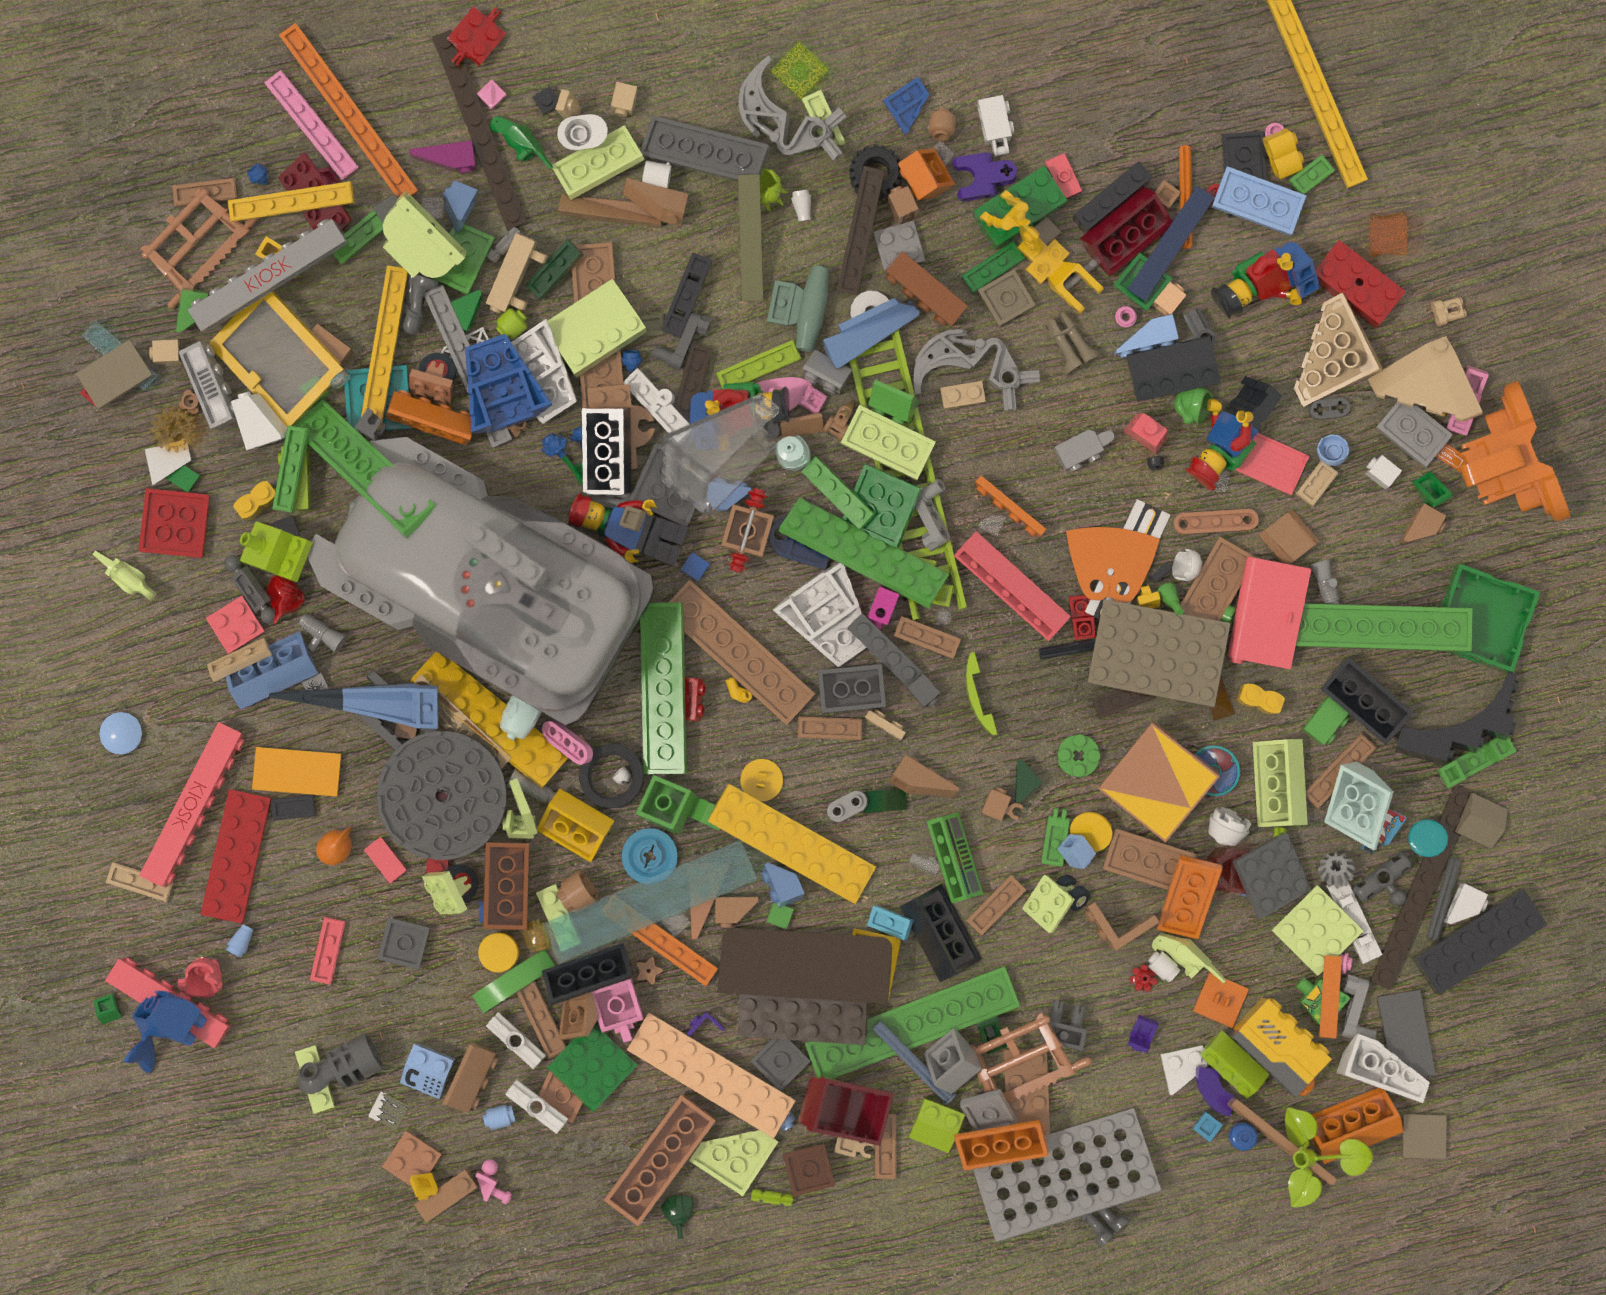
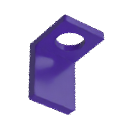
M706 1011L701 1017L697 1015L690 1022L692 1028L686 1034L691 1036L706 1018L711 1020L722 1031L725 1030V1027Z

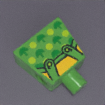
M1303 977L1295 986L1304 994L1298 1002L1320 1027L1323 980L1317 979L1311 984ZM1339 991L1338 1012L1350 999L1349 996Z

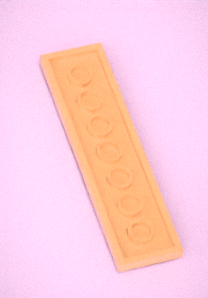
M651 1013L647 1014L627 1049L629 1052L772 1138L776 1137L796 1102L795 1099Z

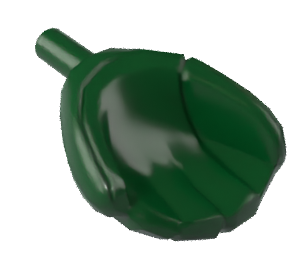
M673 1195L667 1198L661 1205L662 1212L672 1226H676L678 1239L683 1238L682 1225L686 1224L689 1218H691L694 1207L693 1199L683 1195Z

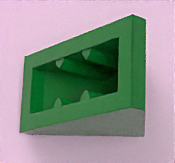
M480 290L451 302L462 329L467 334L470 333L484 297L483 292Z
M1431 471L1413 481V485L1423 502L1432 508L1453 496Z

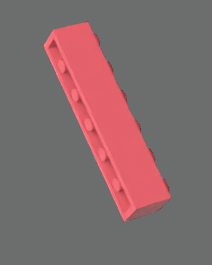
M975 532L954 555L1048 641L1071 617L978 532Z
M128 957L117 960L105 980L107 983L140 1003L146 997L150 998L153 995H157L154 993L157 990L167 991L190 1001L202 1010L200 1013L207 1021L201 1028L193 1025L189 1032L213 1048L219 1047L232 1026L227 1023L228 1018L219 1013L214 1015L209 1011L210 1007L202 1002L198 1004L191 1000L192 996H188L184 991L177 992L173 989L174 985L164 979L161 982L154 978L156 974L146 968L141 970L137 967L138 963Z

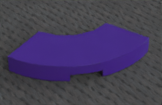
M1197 1066L1196 1083L1206 1104L1216 1112L1230 1117L1232 1109L1227 1106V1103L1231 1098H1234V1095L1227 1093L1221 1086L1219 1073L1215 1069Z

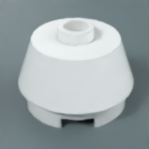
M1216 807L1214 813L1210 814L1208 833L1215 838V841L1222 845L1237 846L1249 834L1251 822L1247 818L1242 821L1236 815L1237 812L1224 807L1218 809Z

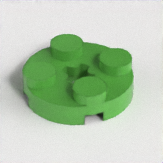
M1080 734L1070 736L1063 740L1058 747V765L1069 776H1087L1098 766L1100 759L1099 748L1088 736ZM1075 750L1084 753L1082 755L1083 761H1075L1073 759L1075 756L1073 752Z

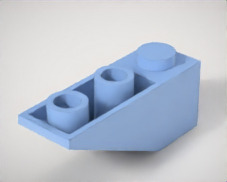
M1173 314L1150 320L1115 351V357L1127 358L1126 355L1133 352L1149 350L1154 347H1162L1177 342L1179 338Z

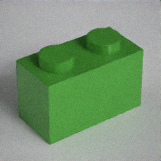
M1327 696L1302 727L1301 731L1320 746L1325 745V743L1329 745L1336 736L1335 730L1339 726L1342 728L1349 720L1348 713Z

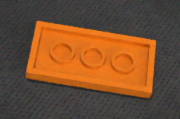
M1180 855L1158 919L1157 930L1198 939L1222 871V865Z

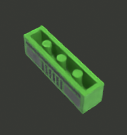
M956 812L927 821L951 903L983 894L959 813Z

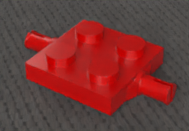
M473 6L448 36L447 40L458 51L451 60L453 63L457 60L456 66H459L465 57L480 66L503 39L506 33L494 22L501 14L500 10L493 8L491 13L486 16Z

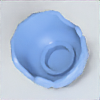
M1330 434L1319 441L1317 454L1320 461L1326 465L1338 466L1347 459L1349 445L1341 436Z

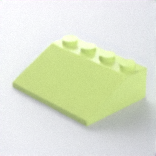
M613 279L548 320L558 350L576 378L647 332L646 327Z

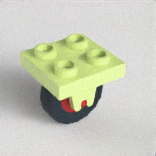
M458 864L449 867L444 872H431L422 876L425 882V889L430 893L434 901L433 905L440 914H459L467 910L464 902L471 900L478 890L479 881L477 874L467 865Z

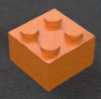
M935 148L917 150L898 163L901 168V175L908 181L911 186V193L918 200L936 198L955 185Z

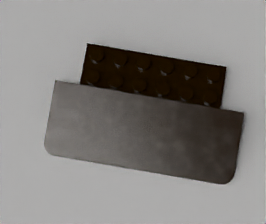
M730 928L722 936L717 993L740 994L739 1037L866 1045L868 1003L888 1004L892 944L885 937Z

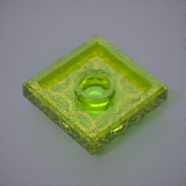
M798 41L770 70V73L798 99L802 100L826 75L829 68Z

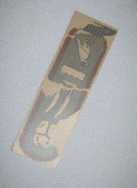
M422 675L415 681L418 685L433 686ZM438 691V729L440 731L460 733L476 740L494 756L502 769L511 757Z

